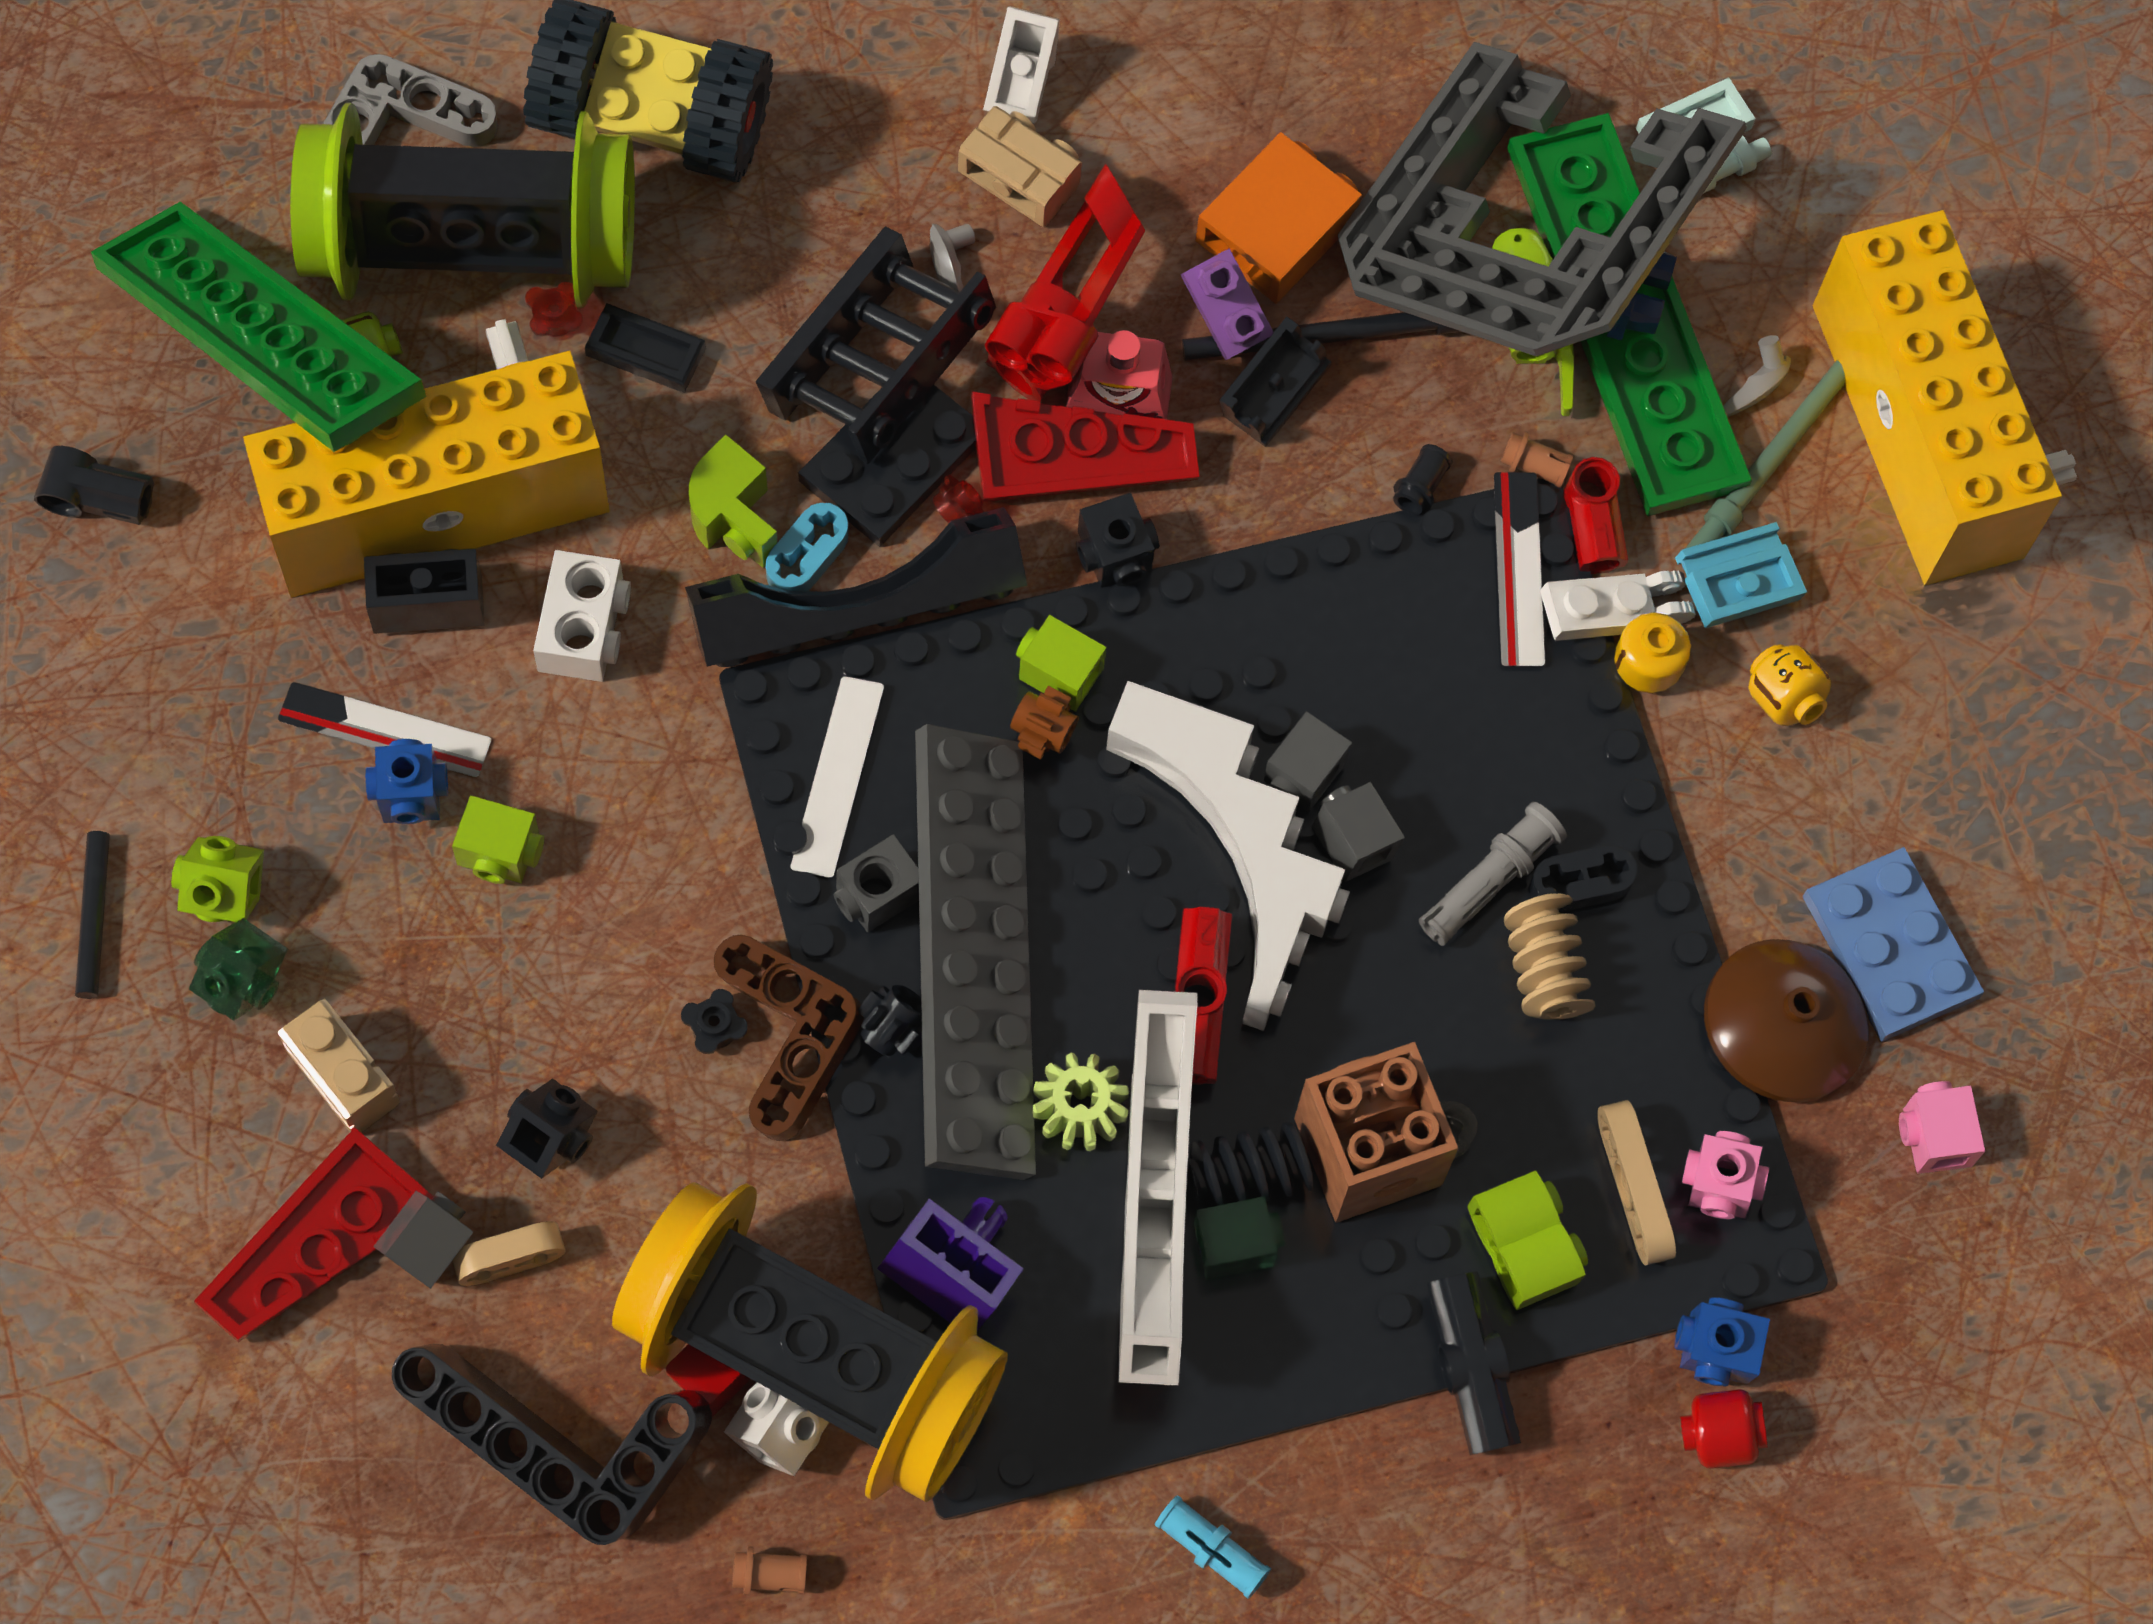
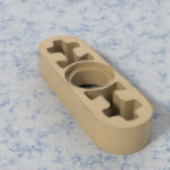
M1628 1100L1600 1106L1598 1108V1124L1637 1253L1645 1266L1674 1259L1676 1256V1246L1672 1227L1635 1110Z

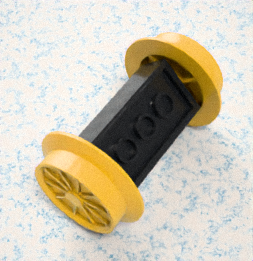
M696 1182L690 1183L683 1188L664 1210L641 1246L624 1280L613 1311V1328L642 1344V1372L648 1376L657 1375L666 1368L667 1364L678 1355L687 1343L879 1449L866 1483L865 1496L867 1498L876 1500L896 1485L924 1502L930 1501L946 1482L973 1438L997 1390L1008 1359L1007 1352L977 1336V1308L972 1305L966 1306L954 1318L937 1342L747 1238L746 1234L757 1200V1192L754 1186L747 1183L742 1184L726 1197H722Z

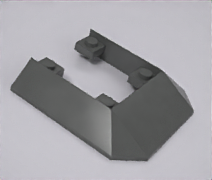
M1473 42L1338 234L1355 295L1533 356H1539L1609 332L1746 131L1745 121L1701 108L1697 109L1692 118L1656 108L1630 146L1635 162L1657 169L1612 236L1607 237L1575 227L1550 265L1538 264L1470 242L1490 213L1486 198L1465 191L1512 124L1545 134L1570 98L1571 93L1567 81L1523 69L1518 54Z

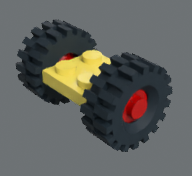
M554 0L552 2V8L549 7L545 14V23L540 25L538 31L539 39L537 44L533 46L531 54L533 60L531 66H528L526 76L529 80L528 85L524 89V99L527 101L523 107V115L526 116L525 123L528 127L575 139L579 114L581 111H588L597 132L631 135L632 140L635 142L682 154V158H684L683 166L687 170L736 183L741 181L742 176L744 177L747 172L748 163L751 164L755 145L758 144L761 125L764 124L766 117L765 108L769 102L771 92L769 91V86L773 78V72H771L773 59H771L772 54L770 52L721 39L714 41L711 48L618 24L616 23V17H613L614 12L612 10L575 0Z

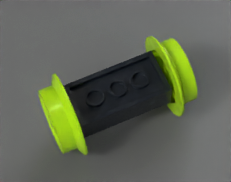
M345 103L334 124L302 123L297 131L292 160L290 196L291 237L297 273L300 277L332 278L343 300L353 299L358 285L360 268L569 274L573 278L577 308H584L595 287H629L635 223V165L632 136L627 134H598L588 111H581L577 122L574 152L363 145L356 106L353 103Z

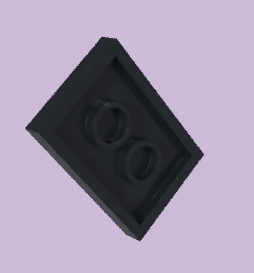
M933 385L897 429L892 442L886 448L881 449L869 464L859 459L847 430L849 426L845 424L798 472L799 482L823 502L838 506L845 513L850 524L877 546L881 547L977 448L973 415L937 386ZM874 396L862 407V409H865V407L874 398Z

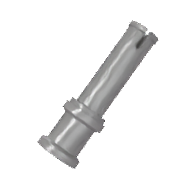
M1531 802L1526 807V816L1506 835L1500 833L1493 838L1490 846L1491 852L1485 859L1461 879L1425 915L1419 918L1420 926L1433 941H1438L1439 945L1444 946L1507 883L1515 877L1522 878L1523 876H1528L1534 869L1533 862L1552 844L1560 845L1566 840L1567 834L1564 827L1547 808L1537 802Z

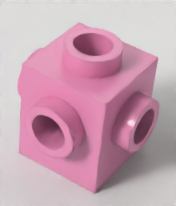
M1719 1131L1716 1133V1137L1705 1134L1700 1152L1689 1149L1682 1183L1692 1185L1688 1206L1700 1208L1702 1213L1715 1218L1733 1219L1740 1217L1745 1219L1751 1199L1762 1201L1765 1192L1769 1167L1759 1165L1762 1147L1751 1145V1140L1748 1137L1735 1132ZM1717 1167L1738 1171V1173L1730 1177L1724 1176Z

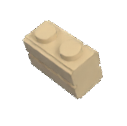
M998 106L992 107L982 119L978 128H975L961 144L958 151V171L1042 227H1046L1060 210L1062 204H1065L1077 190L1081 181L1082 162L1079 160L1076 151L1069 144L1059 139H1055L1053 142L1049 141L1036 132L1034 124L1025 115L1016 111L1008 114Z
M326 999L318 1001L278 1032L287 1053L349 1132L354 1127L363 1132L400 1103L393 1083L379 1066L376 1067L374 1059Z

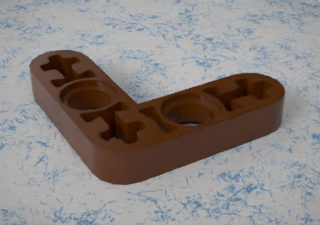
M733 935L723 940L715 952L714 968L718 976L734 989L796 1022L749 1106L751 1123L760 1133L772 1140H788L796 1136L805 1125L859 1032L864 1017L858 1013V1008L861 1004L845 988L752 937ZM736 954L742 957L748 954V958L766 970L763 973L762 979L760 980L756 975L745 969L737 971L736 967L731 964L732 958ZM787 974L800 975L802 990L799 996L791 1002L783 1003L778 1001L775 996V987L780 978ZM842 1002L841 1008L847 1013L846 1018L843 1022L833 1020L829 1024L830 1020L824 1015L825 1009L828 1005L837 1008ZM812 1029H815L821 1035L824 1033L826 1037L833 1041L829 1049L815 1037L809 1036ZM812 1048L817 1050L820 1055L818 1070L807 1078L796 1077L793 1072V1061L796 1055L804 1049ZM784 1078L797 1089L804 1091L800 1098L780 1086ZM771 1104L775 1106L783 1104V1108L789 1112L788 1118L784 1122L780 1120L772 1122V1118L766 1114L767 1108Z

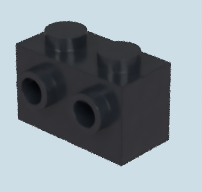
M476 548L406 554L392 553L364 557L366 609L374 634L485 626L482 573Z

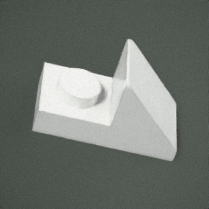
M1012 6L1007 7L983 110L990 111L993 106H998L1008 114L1016 111L1025 115L1032 123L1037 121L1048 72L1054 67L1056 60L1060 19Z

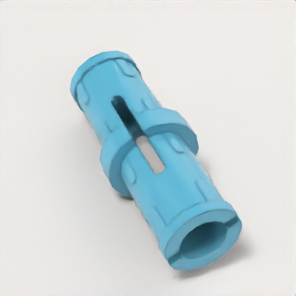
M1175 1496L1155 1522V1526L1158 1529L1161 1528L1196 1556L1194 1562L1202 1569L1209 1566L1240 1590L1247 1599L1252 1597L1267 1578L1272 1568L1268 1565L1265 1566L1230 1538L1232 1532L1224 1525H1220L1218 1528L1182 1501L1183 1499L1180 1496Z

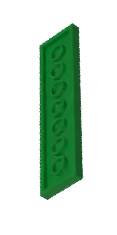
M1609 113L1547 129L1545 134L1536 131L1509 139L1507 147L1539 234L1552 259L1557 255L1575 227L1611 237L1640 194ZM1671 277L1667 290L1642 284L1637 293L1665 300L1655 334L1626 329L1622 341L1606 337L1607 332L1580 341L1647 517L1726 496L1737 489L1750 486L1752 482L1673 277Z
M181 201L91 251L97 270L333 452L355 442L360 436L390 418L400 415L405 409L426 397L422 379Z

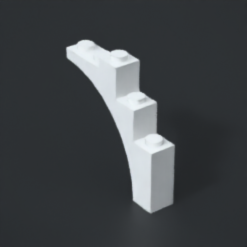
M1127 681L1108 730L1106 750L1145 767L1179 791L1210 823L1233 859L1248 898L1254 934L1253 982L1242 1023L1264 1031L1270 1013L1280 1017L1292 985L1282 981L1288 963L1300 965L1310 934L1322 938L1328 920L1339 924L1350 891L1340 888L1345 869L1293 851L1304 823V819L1295 816L1299 797L1249 779L1259 751L1258 747L1250 745L1254 725Z
M1139 990L1129 1113L1124 1255L1120 1300L1119 1382L1160 1385H1178L1182 1345L1186 1185L1197 993Z

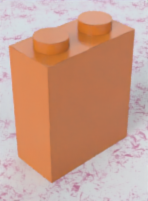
M1280 132L1199 215L1195 241L1214 256L1230 248L1246 281L1277 304L1339 239V232L1360 204L1362 194L1358 192L1356 185L1350 178L1339 172L1334 173L1318 161L1314 152L1306 144L1300 141L1294 142Z

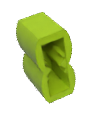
M1536 1170L1473 1196L1467 1206L1471 1219L1484 1247L1492 1258L1500 1282L1516 1310L1576 1286L1585 1277L1586 1274L1583 1267L1588 1265L1585 1248L1579 1237L1575 1233L1568 1235L1560 1222L1558 1214L1563 1213V1205L1555 1186L1550 1181L1543 1182Z

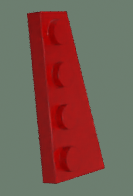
M973 391L971 393L983 502L1194 481L1200 477L1193 423L1125 413L1123 415L1105 413L1077 406L1071 408L1040 403L1041 401L991 396V394Z
M354 1127L194 1300V1303L239 1343L375 1252L377 1249L373 1246L415 1191L420 1192L429 1199H432L434 1196Z

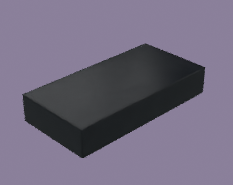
M606 303L585 345V354L590 358L685 393L706 350L705 340L608 303Z

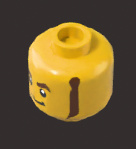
M1653 612L1638 616L1627 624L1616 646L1614 660L1618 674L1627 685L1637 691L1647 693L1665 691L1677 683L1689 661L1691 643L1688 632L1679 621L1666 614Z
M1774 645L1763 651L1752 663L1748 689L1752 698L1776 724L1790 726L1800 722L1802 725H1807L1818 719L1826 710L1827 702L1825 700L1831 689L1830 677L1805 648L1798 645Z

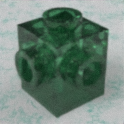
M242 918L212 935L200 948L194 959V965L198 968L189 990L205 1000L214 1011L226 1015L233 1021L254 1008L261 1010L272 1000L278 990L279 982L275 978L288 948Z

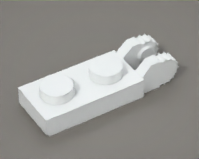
M1679 570L1671 572L1660 571L1645 577L1644 573L1547 582L1540 590L1555 641L1621 635L1630 621L1647 613L1666 614L1681 624L1691 621L1696 615L1693 604L1689 601L1668 602L1654 607L1652 597L1673 594L1685 587L1684 574Z

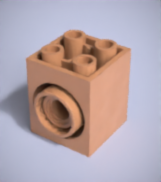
M1415 1042L1377 1055L1350 1061L1328 1072L1305 1080L1294 1120L1305 1143L1335 1223L1443 1185L1457 1153L1458 1146Z

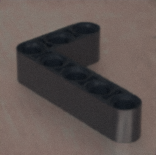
M428 1344L405 1350L396 1358L392 1367V1381L395 1389L401 1396L579 1535L596 1545H607L633 1535L641 1527L704 1438L712 1421V1411L709 1403L701 1394L693 1390H680L657 1397L648 1405L604 1468L458 1353L443 1344ZM423 1357L432 1362L436 1371L435 1380L430 1387L424 1385L418 1375V1365ZM469 1392L474 1394L481 1404V1415L476 1423L469 1420L463 1410V1401ZM674 1403L681 1405L687 1411L689 1417V1425L684 1434L675 1432L668 1422V1411ZM514 1428L520 1430L528 1442L527 1451L523 1458L515 1456L509 1446V1435ZM640 1451L647 1454L653 1460L655 1466L654 1475L650 1482L640 1479L634 1469V1460ZM559 1464L568 1467L572 1472L574 1486L569 1494L562 1492L556 1486L554 1474ZM605 1500L613 1502L619 1509L620 1524L616 1530L608 1528L602 1522L600 1508Z

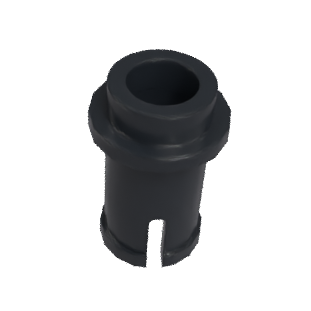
M1424 445L1406 477L1398 479L1394 484V503L1401 510H1406L1414 515L1421 514L1423 509L1429 510L1434 503L1432 494L1453 463L1451 456L1436 445Z

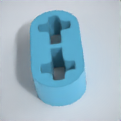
M817 503L811 505L801 514L766 558V579L769 586L792 591H809L844 550L848 542V520L845 513L838 506L831 503ZM829 522L833 523L834 537L824 534L814 545H811L815 537L814 524L824 527ZM803 555L804 557L800 562L801 576L798 577L790 574L785 579L782 578L780 564L783 563L785 566L790 567Z

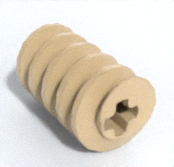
M1545 894L1537 896L1512 907L1504 916L1506 928L1513 931L1509 935V947L1512 951L1517 952L1513 958V968L1522 974L1518 978L1517 987L1522 994L1527 995L1522 1000V1011L1527 1016L1533 1018H1572L1594 1010L1596 1006L1595 1001L1577 999L1576 995L1589 989L1591 982L1588 978H1573L1572 976L1573 972L1584 968L1587 963L1584 957L1568 956V951L1582 944L1580 936L1564 935L1563 930L1574 926L1578 922L1577 916L1574 914H1559L1560 908L1572 903L1573 899L1570 895Z

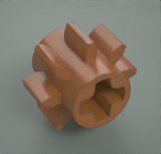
M1050 686L1046 688L1044 694L1040 693L1039 696L1030 691L1027 692L1021 700L1010 724V729L1020 733L1018 736V740H1020L1018 744L1019 749L1039 759H1042L1045 751L1049 752L1050 749L1061 754L1069 743L1079 720V716L1069 712L1071 708L1069 703L1072 697Z

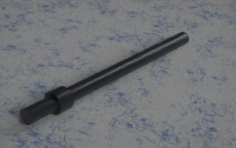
M1405 312L1299 325L1302 330L1301 334L1313 344L1316 340L1324 344L1436 330L1437 335L1460 332L1459 330ZM1213 336L1182 339L1184 360L1223 356ZM1270 337L1239 354L1258 352Z

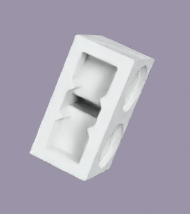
M560 550L554 551L533 650L538 672L603 682L607 663L616 664L619 654L621 633L614 631L617 613L626 614L631 593V582L623 580L620 560ZM589 585L598 586L603 589L599 595L593 598H582L577 595L581 588ZM578 635L588 636L592 639L588 646L581 649H573L566 645L569 639Z

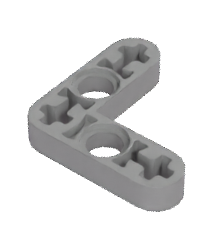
M381 54L369 55L358 62L323 123L334 124L345 103H353L358 114L367 117L369 120L368 126L365 130L361 131L363 145L375 144L390 116L469 147H479L491 142L498 130L495 105L485 95ZM381 74L387 76L388 84L379 83L375 88H370L368 79L378 80ZM396 90L401 91L400 99H397ZM422 91H432L440 97V102L436 107L425 111L413 107L411 101L416 94ZM451 102H454L456 112L450 110ZM476 113L482 114L483 123L475 121L471 127L465 126L464 117L472 119Z

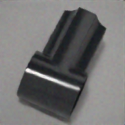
M54 446L51 448L34 495V501L43 509L61 516L78 517L82 512H87L140 525L142 520L147 518L152 504L154 482L149 475L99 464L94 457L79 449L68 446Z

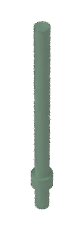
M1838 360L1835 361L1748 469L1752 479L1750 486L1729 493L1725 499H1717L1704 515L1705 524L1686 548L1732 534L1743 520L1742 511L1846 382L1845 373Z

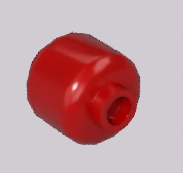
M1737 1389L1696 1395L1691 1404L1692 1415L1680 1416L1685 1451L1696 1450L1699 1462L1705 1468L1712 1469L1752 1464L1759 1456V1449L1768 1448L1762 1401L1753 1402L1752 1397L1745 1390Z

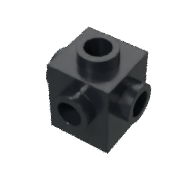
M1131 492L1079 510L1078 534L1081 540L1076 542L1078 556L1086 573L1094 571L1101 588L1115 583L1120 587L1132 585L1142 580L1148 572L1152 571L1154 551L1160 547L1158 535L1152 520L1149 517L1141 518Z
M552 1078L532 1092L526 1089L516 1098L507 1114V1117L510 1119L496 1146L542 1179L564 1162L569 1161L571 1164H574L581 1158L593 1139L588 1130L598 1111L583 1101L574 1089L561 1085Z

